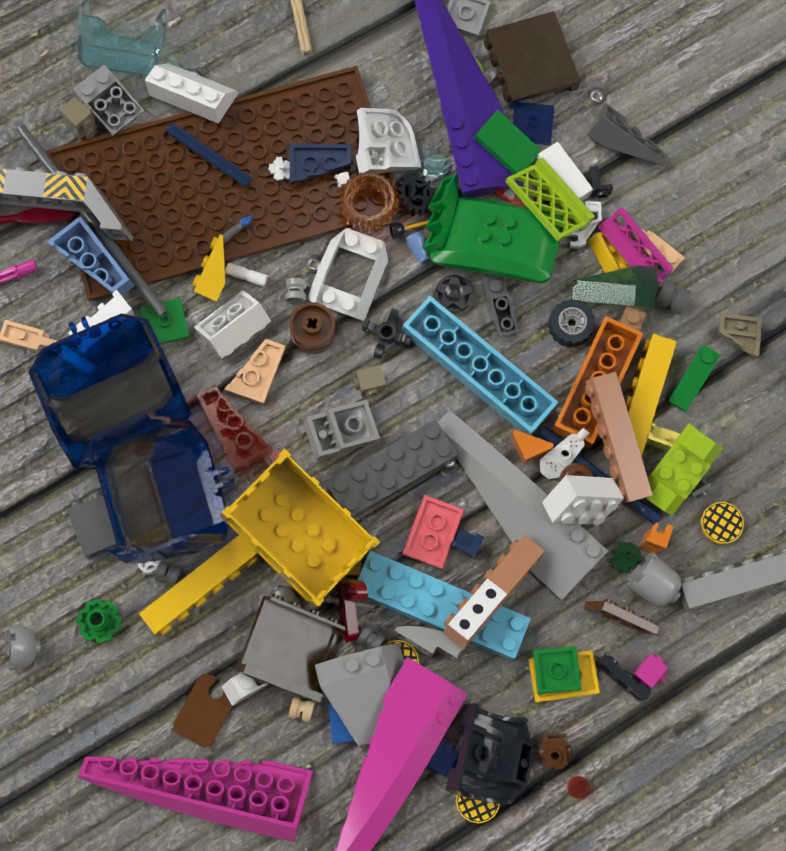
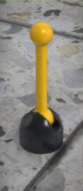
M429 220L404 226L399 222L389 224L391 237L393 240L401 238L405 230L427 225Z

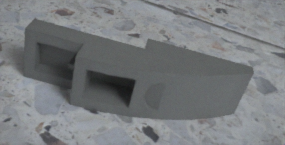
M480 273L483 293L498 337L519 333L504 278Z

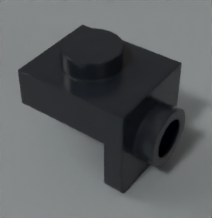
M598 166L589 168L588 173L585 174V179L593 188L590 197L598 199L608 197L613 190V185H601Z

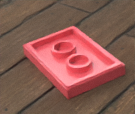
M424 495L402 555L442 570L464 509Z

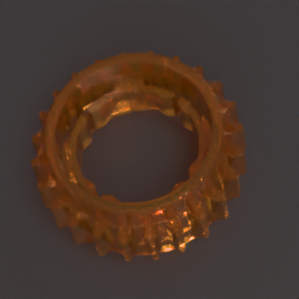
M361 172L358 176L353 175V179H348L347 185L342 186L339 199L340 212L343 213V219H347L348 225L353 224L354 229L359 228L360 231L368 230V232L371 230L378 231V228L384 229L385 224H391V219H395V212H398L397 205H399V199L396 198L398 197V192L395 191V185H391L390 179L386 180L384 175L379 176L376 172L375 174L370 172L362 174ZM368 187L380 191L385 197V207L382 212L370 217L358 213L354 209L352 202L356 192Z

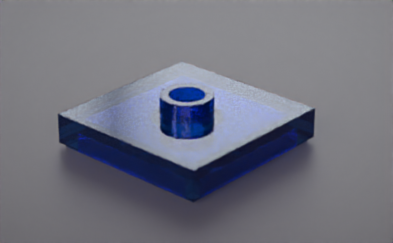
M515 102L512 123L534 144L551 145L554 106Z

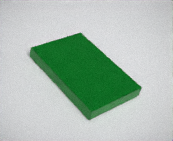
M499 110L491 116L474 136V139L513 175L528 168L542 151Z

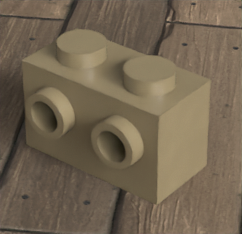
M73 97L59 109L66 128L80 141L90 139L95 135L97 131L96 119L92 115V109L86 103L82 104Z

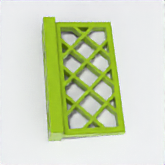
M544 158L538 159L535 165L508 177L505 181L557 242L579 230L581 232L584 231L595 218L593 213ZM515 181L523 182L524 187L518 186ZM528 184L536 186L537 191L528 189ZM528 195L537 197V202L531 201ZM542 199L550 201V206L542 204ZM555 203L560 207V209L555 208ZM541 210L550 212V217L545 216ZM555 214L563 216V221L555 219ZM568 218H569L574 224L568 223ZM555 225L563 227V232L559 233Z

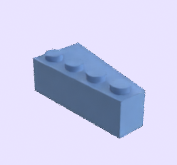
M81 216L47 241L54 249L111 293L117 290L122 296L135 286Z

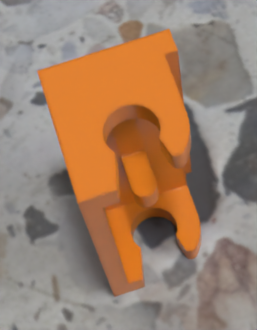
M655 523L652 529L646 531L643 541L639 543L638 548L654 552L657 555L667 548L674 526L667 524L664 531L658 532L657 527L659 523Z

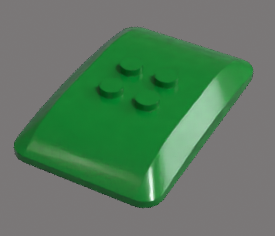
M457 196L455 214L443 248L430 251V260L440 266L534 283H545L551 277L560 241L557 242L527 206ZM541 210L545 216L550 217V212ZM555 214V219L563 221V216ZM555 225L559 233H562L563 227Z

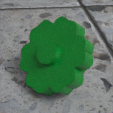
M100 599L88 601L86 609L78 612L76 623L81 626L80 635L89 642L96 640L98 643L103 644L111 641L113 633H118L121 629L122 619L117 616L119 609L111 601L104 603Z

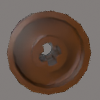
M307 302L298 306L292 312L289 320L290 338L295 347L307 354H319L326 351L332 345L335 338V319L332 312L325 305L317 302Z

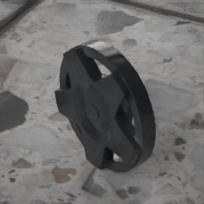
M459 275L444 277L435 288V300L451 313L464 311L472 302V286L465 278ZM438 293L443 295L441 302L438 298ZM470 295L469 300L466 303L464 297ZM451 305H455L457 309H451L448 307H450Z

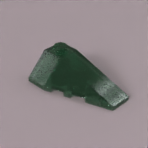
M637 265L573 280L572 299L580 300L581 302L655 308L658 267Z

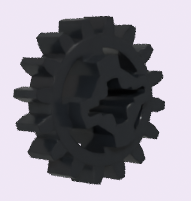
M409 172L400 177L399 181L395 183L397 188L393 191L398 196L394 200L400 202L398 208L404 207V213L407 214L410 211L412 217L417 214L420 217L430 211L428 206L434 196L432 192L435 190L434 187L429 186L431 180L426 182V176L419 177L418 172L413 175Z

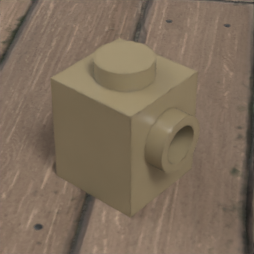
M381 365L356 371V378H353L355 389L360 390L361 396L371 397L377 395L379 391L385 390L386 383Z

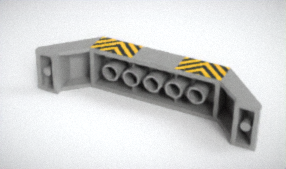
M0 166V204L93 213L101 222L100 228L111 239L133 240V235L109 201L86 174L75 173V175H67V173L55 171V174L41 169H35L32 172L20 167L10 170Z

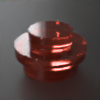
M575 776L569 780L567 790L572 797L580 799L589 793L590 786L584 777Z

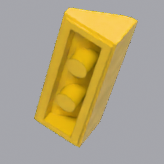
M602 232L595 233L588 240L615 292L638 282L628 263Z

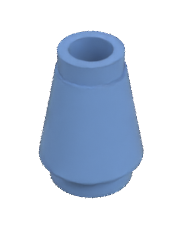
M420 231L406 237V245L419 263L430 259L429 253L423 248L426 242L425 236Z

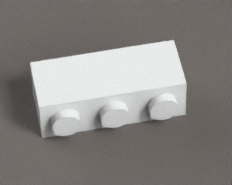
M558 142L538 154L536 162L538 159L544 158L581 201L590 197L593 188Z

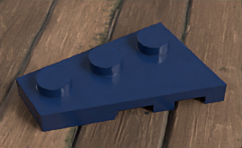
M290 144V185L351 167V144Z

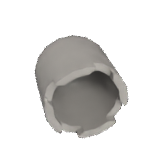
M651 552L645 557L648 561L643 566L638 564L627 579L629 582L626 586L653 606L662 607L669 602L673 604L680 597L678 591L681 588V578L658 555Z

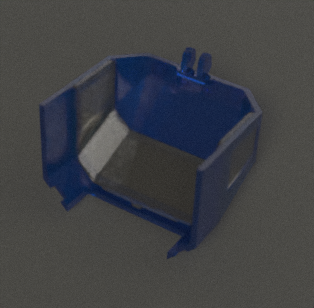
M123 313L92 326L89 325L84 316L81 318V323L85 329L77 332L78 329L73 321L68 323L73 334L42 348L28 372L51 430L73 468L90 466L91 469L99 470L91 451L168 416L178 434L182 429L181 423L184 420H188L192 414L149 320Z
M142 414L90 439L88 444L89 451L86 458L82 459L80 466L96 468L117 548L103 549L105 552L117 556L119 560L126 564L149 563L191 556L226 541L229 525L220 517L221 512L227 507L222 489L233 486L235 482L233 479H227L219 483L218 477L229 474L231 469L230 467L215 469L207 440L190 420Z

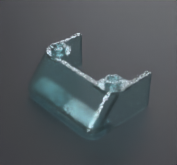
M84 0L78 8V59L80 63L93 68H100L105 65L111 71L148 76L153 67L159 65L165 40L166 9L160 11L155 20V26L149 27L146 30L143 40L107 34L105 22L99 17L91 16V0Z

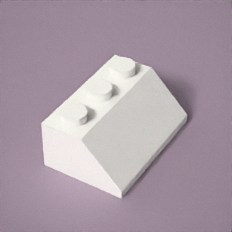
M242 290L194 328L209 347L222 359L225 356H229L239 345L246 343L256 332L263 330L271 320L261 304Z

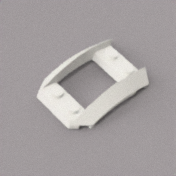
M345 228L331 239L314 278L307 301L320 303L329 309L364 321L383 272L388 264L385 242ZM338 248L375 260L361 298L324 284Z

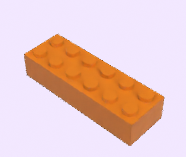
M607 316L604 317L552 432L567 438L572 433L578 434L584 428L589 432L584 439V447L591 448L598 434V422L592 414V402L586 393L585 381L616 372L619 384H621L642 338V332Z

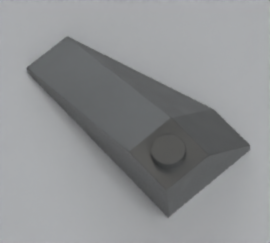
M605 103L589 127L587 135L590 140L596 144L600 143L604 147L665 166L668 155L650 139L644 140L636 126L630 127L624 122L627 118Z

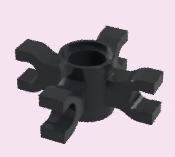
M392 308L387 322H383L380 325L367 319L364 320L362 331L376 335L378 340L373 357L381 359L386 346L391 345L393 342L405 348L409 347L411 336L396 332L395 324L399 317V310ZM384 330H388L392 333V335L390 337H384L382 336L381 332Z

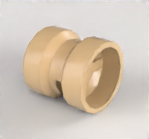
M294 696L288 717L292 719L301 718L304 722L310 723L315 701H302L300 697Z

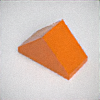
M514 429L511 435L512 442L523 464L547 454L554 445Z

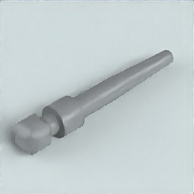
M326 595L324 597L325 603L329 604L332 602L334 605H339L338 596L331 597ZM355 603L356 607L375 608L374 604Z

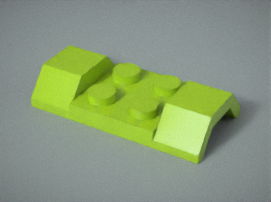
M688 423L648 476L653 495L645 498L664 512L673 516L724 447Z

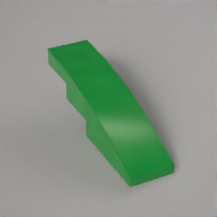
M457 174L442 179L428 206L433 212L426 225L430 234L423 246L428 253L443 248L450 231L458 196L459 177Z

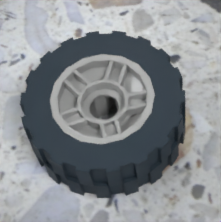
M569 299L568 301H562L560 304L558 303L548 320L550 335L560 345H565L566 347H577L580 344H584L590 338L595 327V316L592 313V309L580 300ZM568 320L569 322H575V325L570 326Z

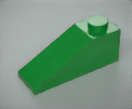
M703 344L697 351L668 402L686 412L721 354Z

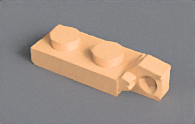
M643 230L675 270L685 257L649 230L647 232ZM632 232L631 236L638 241L637 234ZM644 247L646 256L651 257V251ZM657 263L661 268H663L664 270H666V269L661 265V263Z
M8 320L4 321L0 332L1 342L44 353L45 349L56 352L60 345L58 341L49 339L50 334L44 330Z

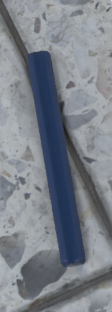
M171 123L166 130L169 135L242 186H249L252 181L251 176L176 124Z

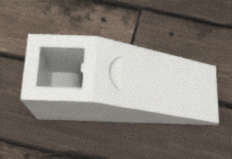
M240 673L228 680L222 686V689L233 706L267 687L269 684Z

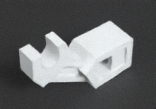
M585 202V206L596 216V220H592L584 231L581 232L579 230L569 235V237L577 238L576 242L570 241L569 248L580 249L585 246L589 236L600 225L602 220L601 202Z

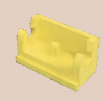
M652 423L646 445L668 451L680 433Z

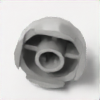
M9 625L7 626L9 631H6L5 655L10 656V661H6V667L8 670L26 668L35 660L36 653H40V640H36L33 631L27 627Z

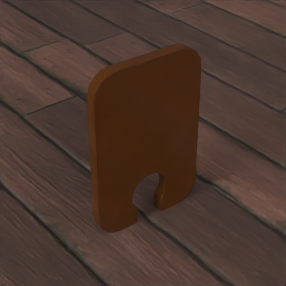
M210 674L200 675L173 724L175 732L202 747L212 745L233 707L224 690L223 695L219 699H213L209 696V688L217 680L216 677Z

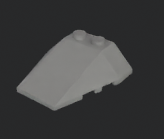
M399 643L345 655L315 665L320 688L326 694L331 705L358 746L368 744L371 736H374L377 727L376 720L378 714H381L384 705L382 703L384 696L404 663Z

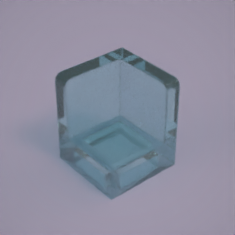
M426 147L423 175L443 178L445 156L430 154V148Z

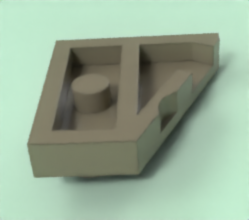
M721 313L719 315L718 335L750 356L758 358L762 318Z

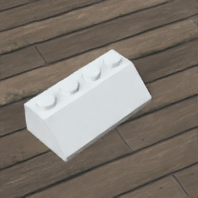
M169 63L155 65L145 79L150 96L218 124L238 94V91Z

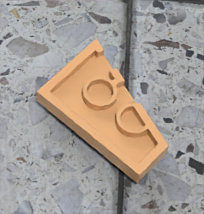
M265 339L250 357L247 364L240 369L232 382L225 387L224 391L264 405L284 354L285 345Z

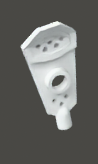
M582 428L578 434H570L540 459V473L548 479L559 478L561 471L571 464L585 445L584 439L589 432ZM567 450L569 455L563 456L561 452Z

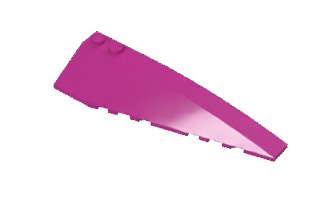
M408 657L384 696L382 702L384 705L381 714H378L376 720L377 727L374 736L370 738V748L367 756L364 757L353 790L355 794L352 803H349L348 815L345 824L341 827L339 833L341 837L334 851L372 850L423 773L468 695L452 683Z

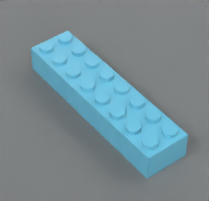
M429 296L403 324V334L411 336L412 342L519 431L532 435L558 404L556 399L433 297Z
M372 551L369 552L358 580L364 581L367 586V600L442 632L445 630L446 625L444 622L451 613L456 615L459 611L457 607L464 598L468 600L472 596V594ZM500 606L472 639L470 644L513 661L531 618Z

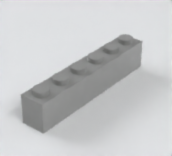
M786 549L782 550V554L775 556L774 553L762 556L763 560L757 562L754 559L742 562L743 566L735 568L734 564L723 567V572L715 574L714 570L702 574V578L696 580L694 576L682 579L681 588L678 592L680 593L684 610H691L786 582Z

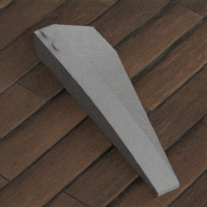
M449 410L438 423L457 452L458 462L468 474L467 476L473 482L478 493L511 542L513 543L515 539L519 541L525 535L545 550L539 562L530 572L555 596L562 600L606 554L607 550L579 524L552 523L542 503L548 495Z

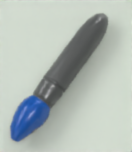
M250 215L240 219L239 223L223 234L224 244L243 228L249 226L253 217Z

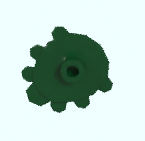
M619 541L617 549L612 550V554L615 556L611 558V563H615L613 566L615 571L620 572L623 569L627 573L629 571L628 568H636V563L642 560V556L635 544Z

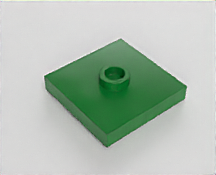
M181 298L162 301L168 313L161 318L150 304L140 306L149 347L190 338Z
M576 646L532 651L537 695L582 690Z

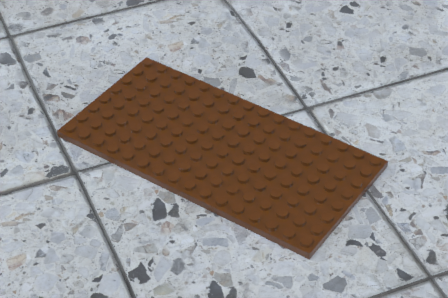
M357 66L236 98L219 124L192 112H185L120 130L114 136L109 133L46 151L47 155L61 172H65L67 175H75V173L86 174L101 190L133 235L132 241H114L148 285L203 270L204 268L201 267V264L206 255L210 257L213 250L210 248L214 236L219 237L220 234L223 235L231 227L239 223L240 219L250 215L253 218L249 226L243 228L224 244L225 263L400 214L405 210L404 207L398 208L400 202L394 200L398 196L393 193L397 188L393 172L377 175L359 174L356 160L359 150L357 110L360 108H371ZM171 123L176 124L251 176L252 181L249 186H242L169 135L166 130ZM290 144H351V167L290 185L289 179L275 180L273 178L274 174H271L268 170L269 164H273L276 157H282L283 163L285 160L290 162ZM348 172L349 180L352 181L351 185L339 188L335 175ZM76 212L71 220L66 221L67 226L80 217L81 214ZM79 268L89 302L112 296L110 291Z

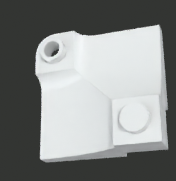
M360 108L357 110L359 150L356 160L360 175H377L386 172L418 170L421 168L412 127L398 111L379 108Z

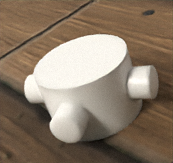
M348 172L335 175L339 188L351 185L352 181L349 180Z

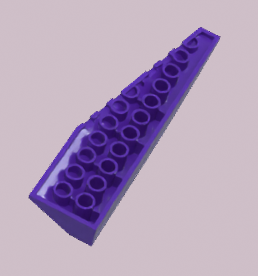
M414 0L456 172L459 177L462 197L475 198L494 193L495 191L509 189L510 187L505 181L513 174L474 139V136L497 110L505 116L504 110L442 0ZM515 181L518 186H522V182Z

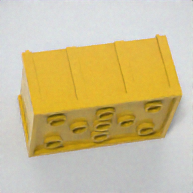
M284 449L266 471L230 507L227 506L221 512L220 517L314 608L324 601L323 598L369 550L374 549L380 541L365 531L350 516L351 513L346 508L343 509L318 485L320 482L314 477L311 478L290 457L291 454Z

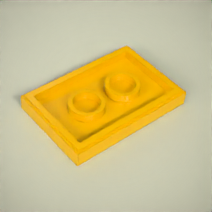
M593 650L577 652L581 691L537 695L533 658L528 659L535 703L600 694Z

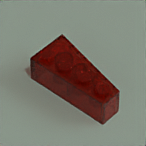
M216 386L196 394V401L234 474L265 460L266 457L273 454V449L249 425L242 414L233 407L231 402Z

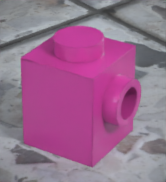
M649 654L633 672V675L639 683H644L647 685V688L651 689L656 683L659 685L665 679L667 674L664 672L668 667L664 665L665 661L660 656Z

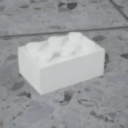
M566 475L542 503L552 523L600 525L618 507V504L624 497L613 478Z

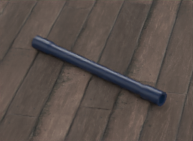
M545 426L537 435L540 439L553 443V447L562 442L559 436ZM567 450L561 452L564 456L569 455ZM579 453L572 461L586 465L592 471L594 477L610 478ZM639 499L627 502L628 505L638 511L642 517L653 525L663 517Z

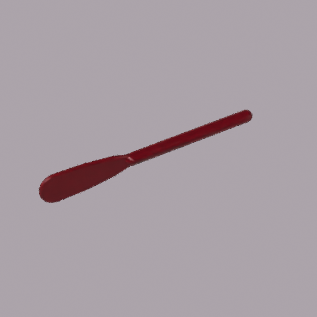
M31 208L17 214L0 216V225L15 222L51 223L68 221L75 216L76 211Z

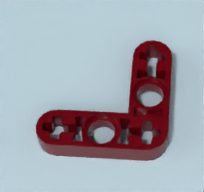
M343 579L337 583L341 625L347 627L346 631L342 630L345 642L348 643L357 641L359 638L355 603L367 601L368 590L364 581Z

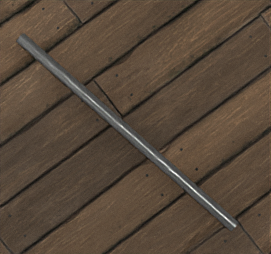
M24 124L20 125L16 131L48 173L55 174V171H60ZM79 212L160 318L165 316L168 310L115 241L100 228L101 223L94 214Z

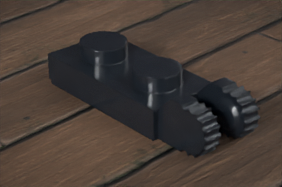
M604 654L595 662L599 669L633 698H636V700L644 701L650 697L651 689L647 688V685L644 683H637L634 680V675L627 670L621 669L618 666V662L612 656Z

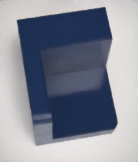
M460 529L451 549L474 559L484 536L478 533L474 536Z

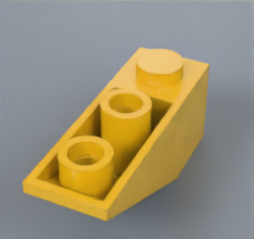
M221 234L219 237L214 236L210 248L213 249L210 257L205 256L201 264L204 270L201 275H196L192 284L195 286L194 292L216 302L226 283L224 238Z

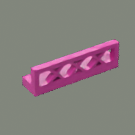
M623 207L619 208L610 219L598 226L600 231L648 289L661 283L674 270L672 265ZM620 215L625 220V226H622L617 221ZM631 232L637 234L638 242L631 238ZM644 247L651 251V257L646 256ZM657 263H661L666 269L662 274L657 269Z

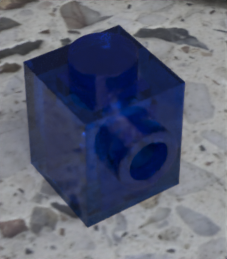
M444 741V743L440 742L426 767L446 777L450 768H456L457 756L459 753L455 751L456 746L447 741Z

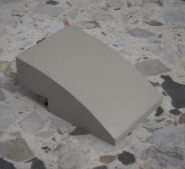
M367 400L328 409L327 412L306 417L303 421L316 461L357 449L380 439Z
M401 626L397 627L394 632V636L407 642L430 658L434 651H437L454 662L462 649L443 634L442 631L435 629Z

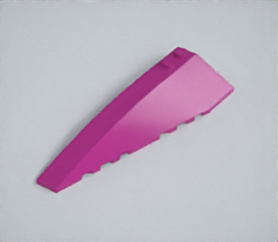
M85 757L78 778L172 811L295 842L313 771L273 761H262V765L251 763V760H242V762H228V760L208 762L207 759H170V761H159V758H150V760H136V758L116 760L115 757Z

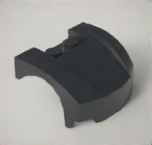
M476 703L464 704L460 726L465 727L457 766L456 768H450L446 791L488 803L512 804L518 793L524 791L533 765L534 739L529 736L528 719L526 717H507L490 713Z

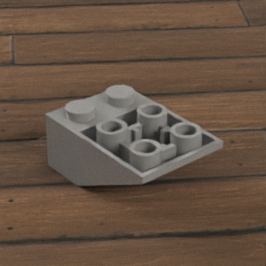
M105 65L101 66L73 88L74 97L82 104L86 103L92 109V115L96 121L112 136L144 112V109Z

